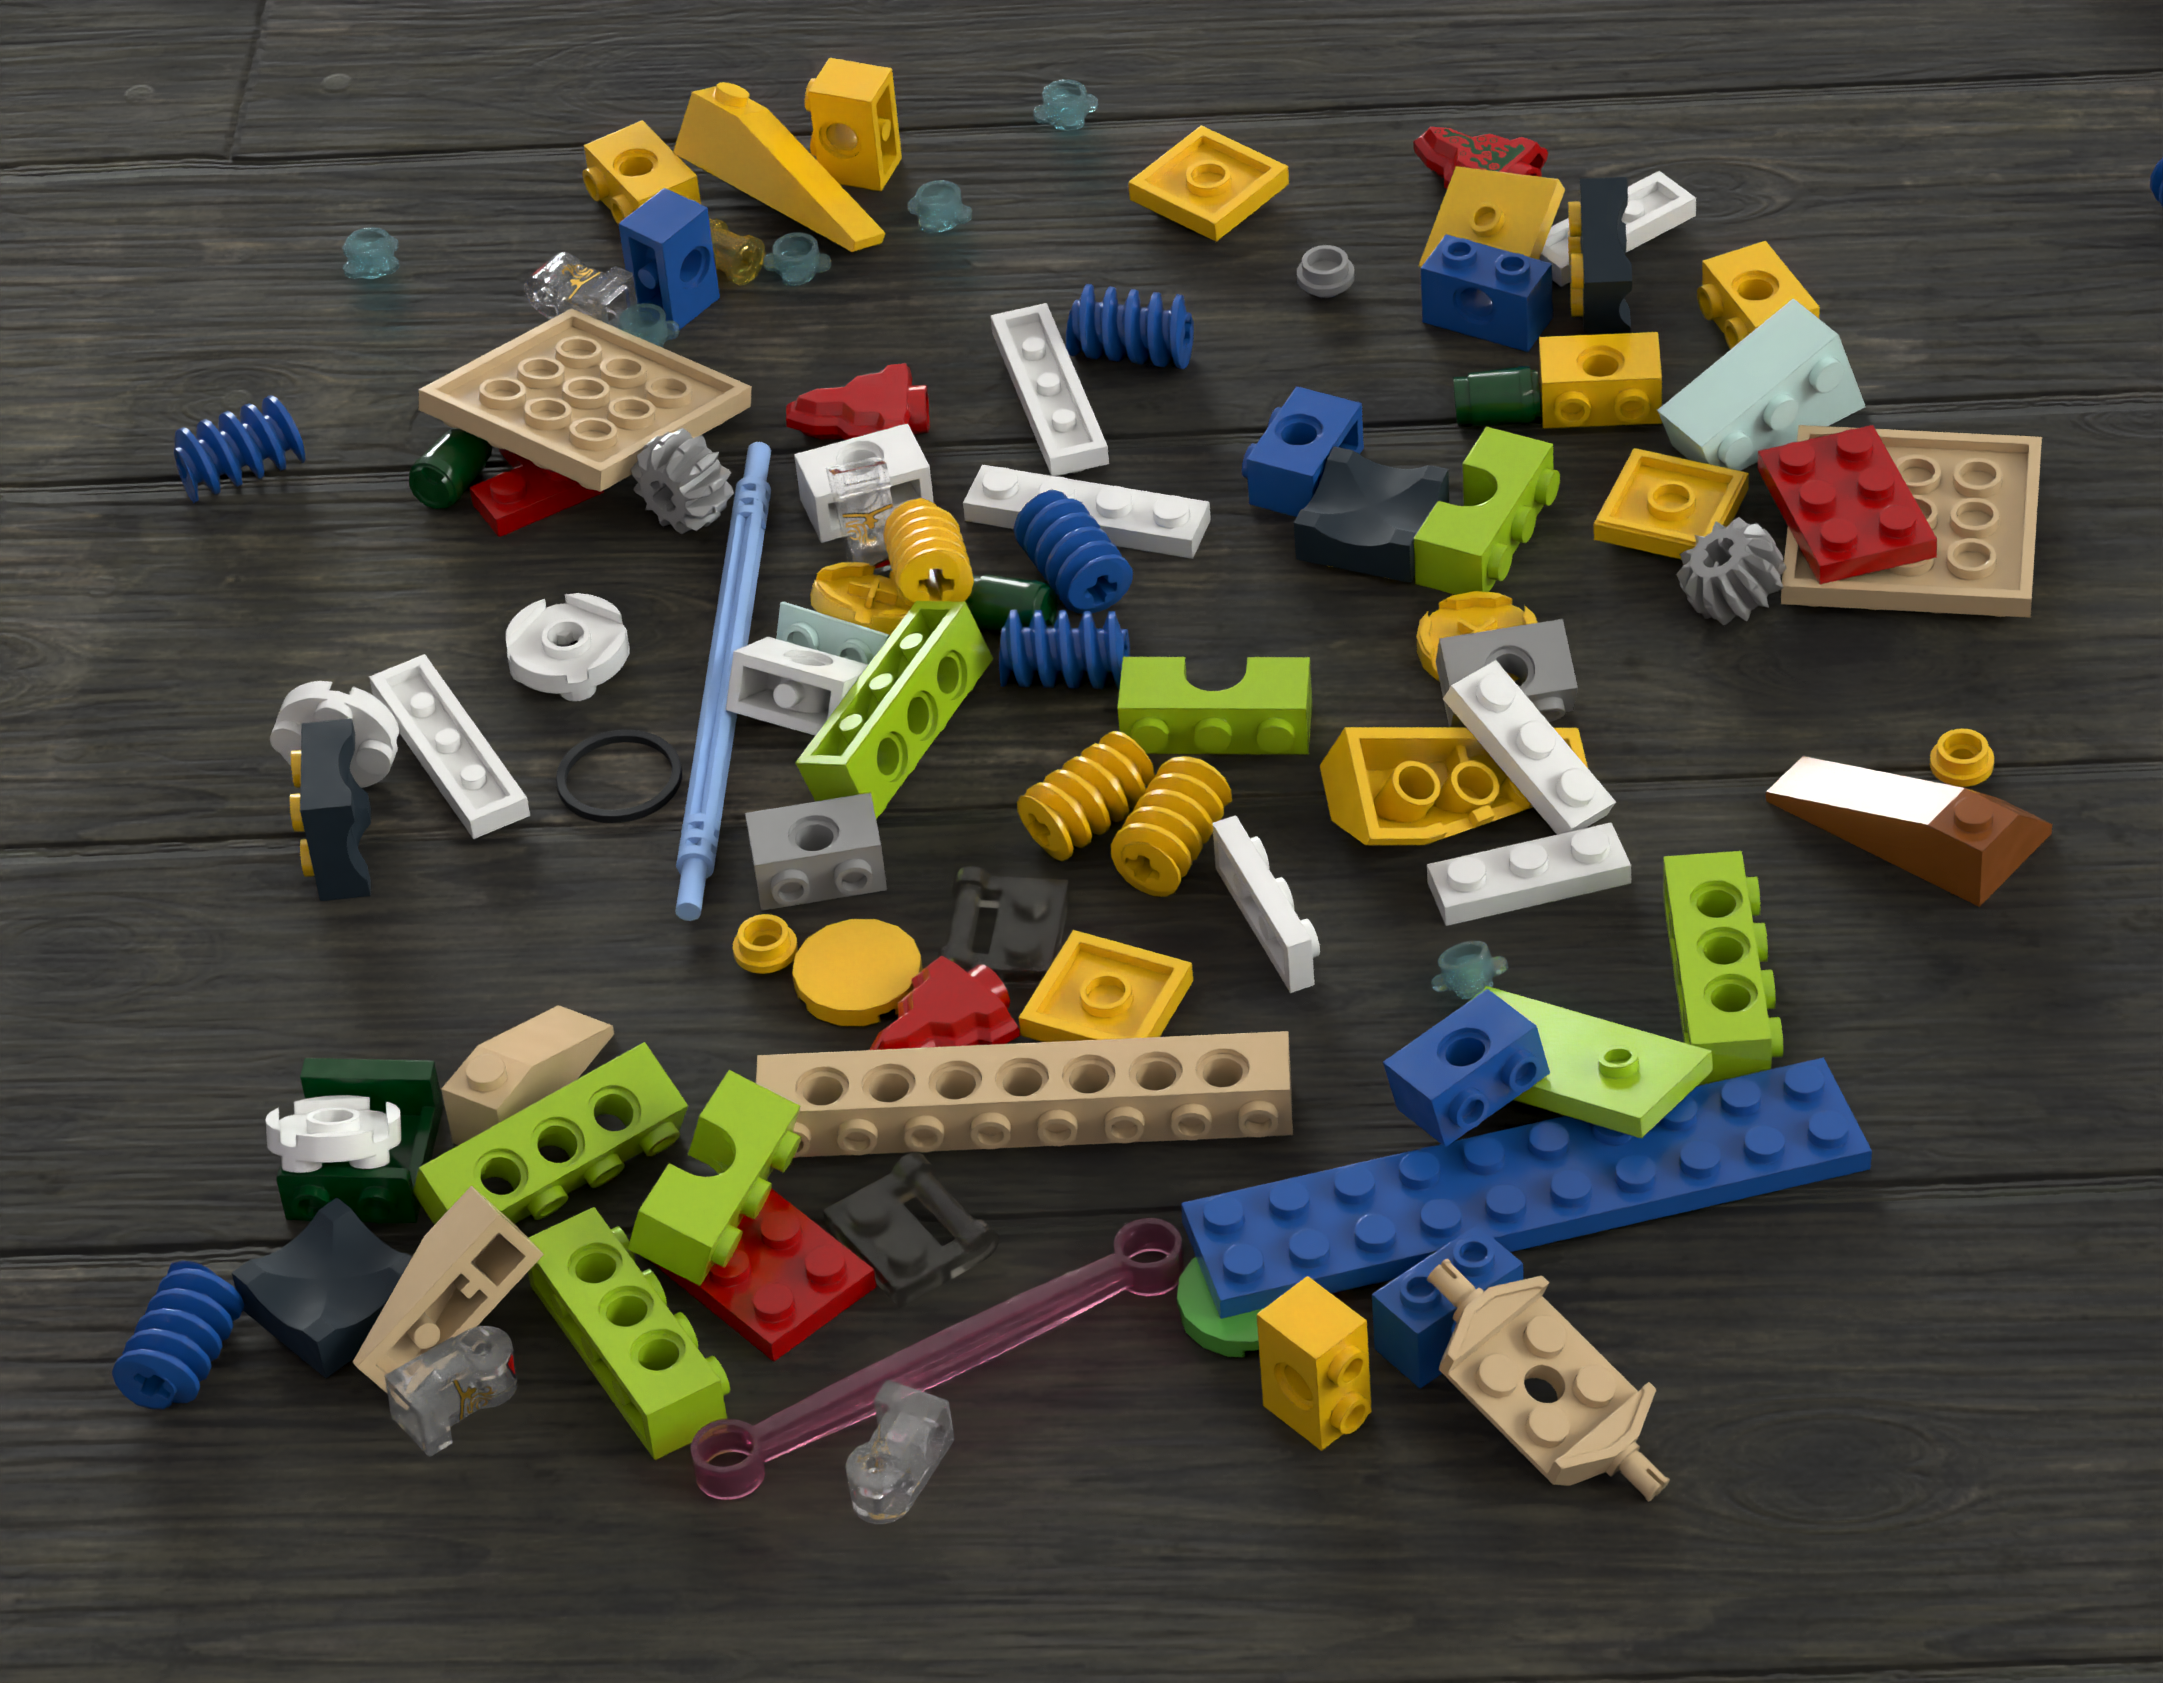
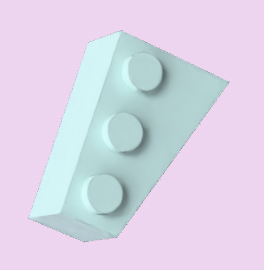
M1793 298L1657 411L1672 446L1687 459L1741 471L1758 462V451L1797 442L1799 425L1829 426L1866 406L1839 335Z

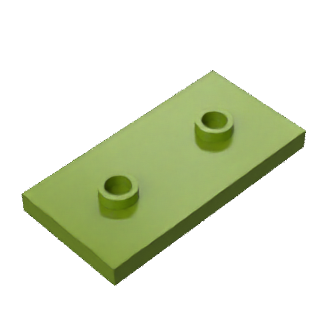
M1485 986L1473 997L1475 998L1486 989H1489L1538 1028L1550 1074L1513 1099L1518 1102L1643 1138L1713 1071L1711 1050L1489 986Z

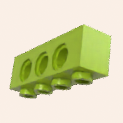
M916 601L795 762L815 802L871 793L876 819L884 812L889 801L908 775L916 768L919 760L938 734L945 728L951 716L967 694L973 690L976 682L993 660L966 602Z
M1742 851L1664 856L1663 903L1683 1039L1686 1044L1712 1051L1713 1071L1697 1086L1770 1070L1772 1058L1783 1057V1033L1780 1017L1768 1018L1767 1009H1775V983L1772 969L1761 970L1760 962L1768 961V945L1765 923H1753L1752 916L1760 915L1757 876L1746 877Z
M643 1042L420 1166L413 1193L434 1225L471 1186L514 1224L531 1214L535 1220H539L563 1206L569 1198L567 1194L588 1183L591 1188H596L613 1179L623 1170L625 1166L623 1162L644 1151L647 1156H653L672 1145L680 1136L679 1131L688 1105L647 1044ZM603 1114L614 1115L625 1124L626 1128L620 1131L606 1130L596 1122L595 1117ZM549 1145L560 1147L567 1152L570 1160L562 1163L550 1162L540 1154L538 1149ZM490 1177H500L508 1181L514 1191L505 1195L494 1194L484 1187L482 1181Z
M593 1207L528 1237L544 1254L528 1271L531 1287L654 1460L728 1425L724 1395L729 1394L731 1390L723 1367L713 1355L704 1358L698 1349V1341L689 1320L682 1312L673 1315L666 1306L665 1293L658 1278L651 1269L643 1272L635 1263L634 1252L628 1250L629 1240L619 1226L610 1229L596 1208Z

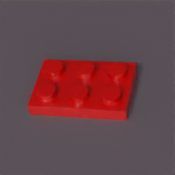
M1873 425L1758 451V471L1819 585L1937 558V537Z
M772 1188L758 1216L753 1220L744 1215L737 1226L743 1233L728 1264L723 1268L714 1263L700 1286L650 1261L773 1362L876 1288L874 1269Z

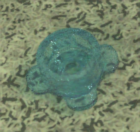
M1058 80L1044 88L1042 92L1043 105L1036 107L1033 110V115L1038 123L1045 124L1050 122L1053 127L1060 130H1077L1085 125L1084 118L1087 114L1098 108V99L1092 94H1087L1085 86L1078 81Z
M936 180L922 185L917 190L916 196L908 202V211L911 214L917 215L919 218V229L923 232L947 231L954 228L957 224L969 222L972 218V209L962 203L960 188L950 181Z
M375 227L363 228L353 232L343 246V253L348 257V262L343 265L344 274L354 279L360 277L374 279L396 272L399 268V260L394 257V252L399 249L398 240L390 236L385 230Z
M798 232L789 233L777 239L773 244V252L764 257L763 264L767 271H775L782 277L783 284L799 286L812 280L817 272L828 271L831 267V258L828 254L819 253L818 242L813 236Z
M641 303L630 306L620 316L621 327H618V329L660 347H663L667 340L677 338L680 333L678 323L666 321L665 311L655 304Z
M1482 941L1463 942L1447 949L1441 954L1438 959L1441 974L1436 975L1432 979L1431 984L1436 992L1450 990L1455 991L1459 998H1473L1476 994L1483 991L1485 986L1492 987L1494 984L1492 978L1504 973L1508 969V963L1506 958L1502 956L1492 958L1487 944Z

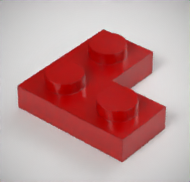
M500 448L499 452L514 469L500 473L493 478L470 487L473 506L498 537L604 493V490L599 492L584 488L575 480L550 469L540 468L533 461Z

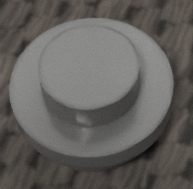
M1331 245L1317 246L1308 250L1303 255L1302 262L1297 268V282L1299 286L1307 293L1322 298L1334 297L1351 287L1355 279L1354 266L1348 259L1346 252Z

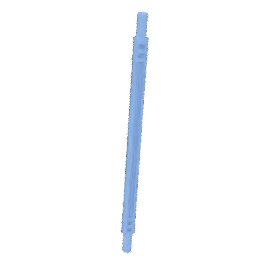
M754 442L749 445L744 476L736 484L676 862V868L681 874L675 912L679 918L686 921H693L700 917L706 878L712 875L715 866L737 713L726 710L733 652L748 645L771 496V487L767 483L771 449L763 442Z

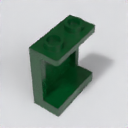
M305 1058L300 1075L305 1099L336 1095L370 1097V1110L380 1111L385 1114L386 1102L392 1103L400 1110L401 1141L397 1146L389 1150L390 1162L378 1168H355L349 1164V1161L322 1162V1167L318 1170L294 1173L283 1170L282 1166H280L276 1181L286 1220H305L311 1222L321 1208L335 1198H338L351 1208L362 1222L417 1223L421 1204L414 1195L413 1189L419 1167L432 1159L444 1106L435 1062L428 1060Z

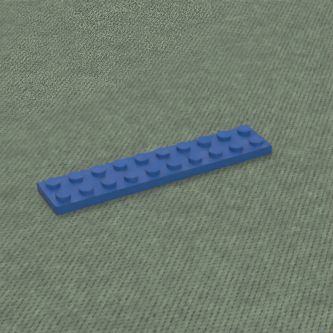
M1823 1057L1696 1086L1643 1138L1563 1116L1457 1140L1447 1147L1439 1144L1181 1203L1182 1223L1220 1319L1267 1307L1307 1276L1330 1293L1396 1279L1476 1225L1481 1227L1509 1252L1870 1170L1872 1150Z

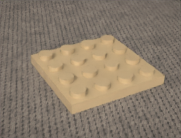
M571 308L419 389V410L442 420L449 427L462 429L482 438L493 447L506 449L533 461L540 468L550 469L575 480L584 488L601 492L632 474L631 469L638 461L637 455L656 436L661 437L667 432L674 433L684 428L695 438L751 407L752 386Z
M1799 425L1797 442L1857 428ZM1876 429L1937 537V558L1819 585L1789 527L1787 528L1784 564L1787 568L1782 575L1781 604L2031 618L2042 437Z

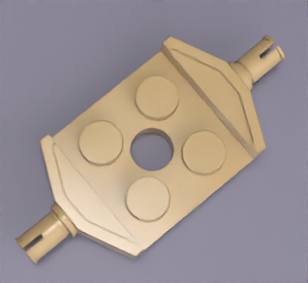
M1445 1259L1441 1265L1439 1264L1427 1277V1281L1432 1283L1457 1307L1452 1317L1457 1324L1442 1357L1439 1370L1553 1485L1571 1486L1605 1472L1612 1477L1620 1470L1646 1497L1648 1502L1666 1487L1670 1479L1665 1477L1638 1451L1640 1446L1636 1443L1656 1388L1648 1382L1641 1390L1637 1391L1542 1296L1549 1284L1543 1276L1497 1285L1483 1291L1481 1288L1475 1289L1451 1264L1449 1259ZM1530 1378H1539L1547 1381L1555 1389L1558 1400L1552 1403H1543L1535 1400L1528 1394L1524 1381Z

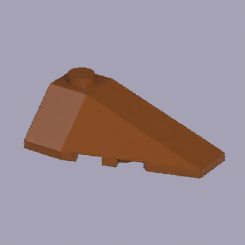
M1802 756L1766 791L1767 802L1978 907L2052 834L2051 823L1997 797L1962 787Z

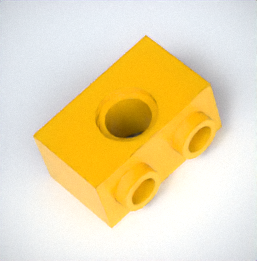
M829 58L817 78H812L809 81L805 92V108L808 112H811L813 126L810 141L811 154L817 158V161L839 184L882 191L902 159L892 68Z
M643 120L584 145L587 169L583 170V180L586 189L595 201L601 200L611 210L618 225L663 188L701 204L697 175L673 153Z
M1766 241L1702 261V286L1697 290L1699 307L1707 320H1713L1724 333L1730 350L1793 298L1819 318V305Z
M1658 332L1539 337L1543 428L1662 424L1657 411L1662 406V373Z
M1307 1276L1257 1314L1262 1396L1265 1408L1322 1451L1343 1434H1350L1357 1430L1372 1412L1367 1320Z

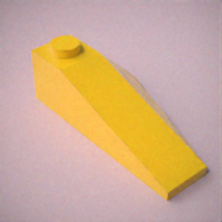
M722 82L718 83L717 86L691 93L673 151L674 154L851 252L883 242L885 232L766 107L749 99L748 91L735 84Z
M1345 727L1320 764L1332 822L1364 845H1426L1533 808L1532 804L1468 728ZM1554 728L1588 768L1578 728Z

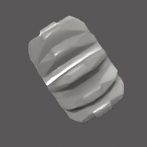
M681 428L674 433L667 432L661 437L656 436L643 447L644 450L637 455L638 461L631 469L633 477L638 481L633 490L644 497L647 503L645 510H653L658 515L659 523L663 527L671 524L676 531L683 534L691 529L697 531L703 525L707 527L721 516L720 512L727 507L728 499L734 494L731 485L726 481L731 472L720 464L717 459L719 452H712L707 448L705 438L702 435L693 438L688 431Z
M1738 517L1727 527H1724L1716 521L1711 533L1705 537L1695 535V548L1680 554L1683 567L1676 574L1680 581V587L1687 595V600L1695 611L1701 613L1705 619H1717L1721 624L1726 625L1737 615L1748 621L1752 609L1757 606L1769 608L1767 596L1783 589L1780 575L1787 568L1783 562V555L1776 547V543L1768 531L1762 529L1758 523L1750 525Z

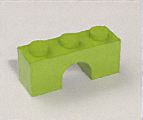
M1490 427L1484 429L1462 463L1464 506L1438 501L1414 537L1415 584L1457 595L1473 591L1489 592L1496 580L1503 581L1511 566L1513 553L1520 542L1527 543L1535 528L1537 515L1544 505L1550 506L1557 495L1560 473L1554 470L1552 443Z
M1123 657L1117 707L1119 732H1123L1134 739L1146 754H1309L1312 715L1310 657H1247L1244 678L1235 686L1221 691H1206L1191 685L1187 681L1185 657Z
M728 1070L699 1116L688 1153L689 1156L712 1167L719 1175L710 1177L696 1176L669 1163L638 1211L628 1250L699 1286L714 1263L724 1268L733 1256L741 1239L743 1231L737 1228L744 1215L753 1220L758 1216L772 1188V1183L766 1181L774 1168L784 1173L799 1147L802 1137L793 1133V1129L801 1106Z

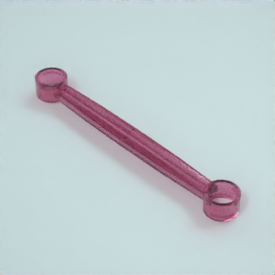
M1143 1218L1132 1221L1122 1227L1116 1234L1113 1254L1019 1294L917 1342L822 1389L754 1426L736 1419H722L707 1424L696 1433L691 1443V1455L697 1485L705 1494L716 1499L732 1500L744 1497L752 1493L761 1484L765 1476L764 1463L857 1423L1048 1331L1125 1289L1141 1296H1156L1172 1290L1179 1284V1277L1184 1271L1182 1238L1179 1231L1171 1223L1161 1219ZM1146 1251H1158L1168 1255L1164 1259L1153 1263H1140L1130 1259L1134 1255ZM727 1452H739L748 1455L745 1460L732 1466L719 1467L708 1464L712 1458Z

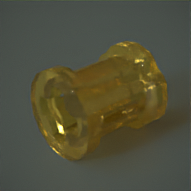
M709 218L716 268L725 272L729 281L738 285L748 284L757 276L764 263V243L761 239L750 234L740 236L731 232L724 221L717 218Z

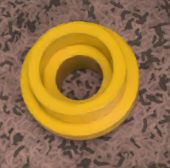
M1954 729L1944 733L1933 747L1930 754V768L1935 777L1946 784L1957 787L1973 786L1982 783L1992 774L1994 769V753L1988 746L1986 738L1980 733L1970 729Z
M770 914L756 915L745 920L740 925L733 941V953L737 964L752 973L766 974L779 971L787 967L794 960L795 954L798 951L797 938L793 930L788 927L782 918Z

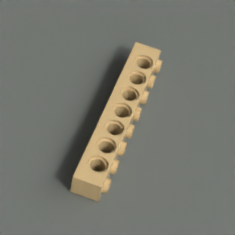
M1288 1031L757 1055L756 1084L801 1106L793 1133L802 1138L793 1158L1293 1135Z

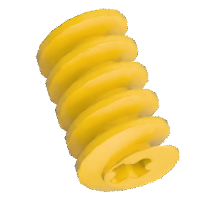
M924 498L906 501L895 508L886 520L883 537L897 591L903 601L910 607L916 601L965 602L971 594L974 578L957 521L951 513L937 507L935 503Z
M1112 731L1104 735L1100 739L1099 744L1095 743L1084 749L1080 757L1076 756L1064 763L1062 770L1057 769L1045 777L1043 782L1028 788L1025 795H1020L1017 801L1018 814L1032 838L1049 855L1060 861L1067 860L1073 854V846L1078 848L1087 846L1091 843L1092 833L1101 835L1109 830L1110 820L1119 822L1128 817L1129 807L1134 809L1138 800L1146 791L1145 785L1148 786L1155 777L1153 763L1134 739L1123 732Z
M1187 756L1171 758L1160 766L1154 779L1151 780L1143 796L1140 797L1134 807L1133 812L1129 814L1122 829L1117 832L1111 843V858L1114 865L1129 884L1139 891L1152 896L1166 897L1176 892L1181 883V878L1186 876L1192 861L1197 859L1203 844L1207 843L1213 833L1212 823L1222 819L1224 815L1223 808L1232 802L1231 789L1221 773L1205 761Z

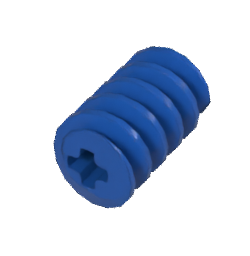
M1086 284L1079 300L1076 299L1069 313L1066 329V350L1069 356L1074 357L1082 349L1085 356L1090 359H1098L1105 350L1108 359L1115 362H1120L1128 354L1132 363L1141 365L1150 356L1153 364L1158 367H1165L1173 357L1176 367L1185 369L1192 354L1194 322L1191 313L1186 312L1183 295L1176 294L1170 310H1164L1160 292H1153L1148 306L1141 307L1139 291L1131 289L1125 304L1121 305L1118 303L1115 287H1108L1102 302H1096L1094 286Z
M272 395L263 399L262 413L255 405L249 403L241 407L240 421L233 413L226 411L219 415L218 429L211 421L204 419L197 423L196 437L185 427L175 431V448L173 450L176 466L190 500L194 503L199 501L198 483L204 482L212 493L217 495L221 492L220 475L226 474L233 484L239 487L243 484L242 467L248 466L255 476L261 479L265 476L264 459L270 458L276 467L282 471L286 469V451L292 450L301 463L305 462L304 445L298 428L288 410L278 398Z
M1051 489L1035 496L1018 513L1014 524L1016 541L1045 580H1047L1051 588L1055 590V593L1067 609L1076 613H1084V611H1091V614L1106 610L1117 603L1128 591L1133 580L1132 567L1122 557L1117 547L1111 543L1104 530L1100 529L1097 521L1090 515L1081 501L1073 498L1068 499L1063 492Z
M1010 610L1005 626L1001 631L999 652L1001 687L1006 686L1013 670L1019 687H1030L1036 671H1038L1043 686L1054 688L1062 671L1068 687L1079 688L1087 671L1093 688L1103 689L1110 672H1112L1115 684L1120 689L1123 657H1130L1128 629H1121L1115 611L1108 612L1103 628L1098 629L1095 626L1091 611H1084L1078 628H1072L1066 610H1060L1054 627L1047 628L1041 610L1034 611L1029 627L1022 626L1017 610Z
M184 1260L171 1263L167 1275L162 1278L156 1295L151 1298L145 1315L138 1321L134 1335L128 1339L122 1353L123 1355L117 1359L112 1370L114 1382L122 1394L134 1404L152 1410L165 1409L171 1406L172 1402L188 1403L194 1400L200 1389L199 1382L206 1379L212 1366L211 1361L218 1358L223 1346L222 1341L229 1338L234 1326L233 1321L239 1319L245 1305L242 1296L231 1284L201 1264Z

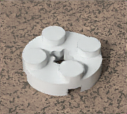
M574 593L564 594L566 601L564 604H555L546 608L545 599L528 605L512 619L506 630L507 658L510 674L514 680L541 692L560 693L564 699L569 701H582L590 698L595 693L597 685L609 680L624 665L630 654L628 635L622 622V616L612 603L597 596ZM574 641H578V642H577L576 644H574V645L561 647V646H564V645L571 644V643H573Z
M328 681L309 682L293 689L284 699L270 736L272 747L290 765L291 751L301 750L302 723L352 718L355 730V751L349 769L354 780L363 788L381 781L389 773L398 750L396 740L399 735V728L391 711L380 700L356 687H352L349 695L340 691H330L332 682Z
M352 1095L322 1096L295 1101L294 1115L279 1120L278 1107L266 1116L267 1147L272 1153L281 1156L282 1169L288 1172H312L320 1169L322 1162L349 1161L352 1167L361 1169L382 1167L390 1162L389 1150L397 1146L401 1141L400 1110L396 1105L386 1102V1114L380 1111L370 1110V1097Z

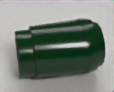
M1529 366L1468 373V376L1453 377L1457 425L1471 423L1472 426L1527 424L1541 417L1537 370L1530 369Z
M452 428L448 430L413 464L409 472V487L413 495L421 503L434 509L448 508L453 505L485 468L487 460L492 455V446L488 441L462 429Z
M987 574L982 577L973 575L972 591L965 602L979 629L1001 633L1010 610H1017L1023 627H1029L1035 610L1042 611L1047 628L1054 625L1057 613V596L1055 590L1050 588L1048 584L1037 580L1032 581Z

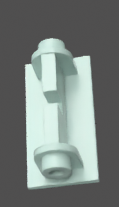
M784 601L780 603L776 636L778 640L869 665L890 637L889 634Z

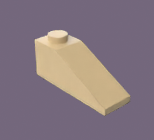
M558 1005L479 1044L441 1089L452 1143L456 1145L464 1143L577 1080L614 1035L613 1025Z
M471 1186L422 1239L353 1360L354 1365L403 1407L544 1254L512 1221Z

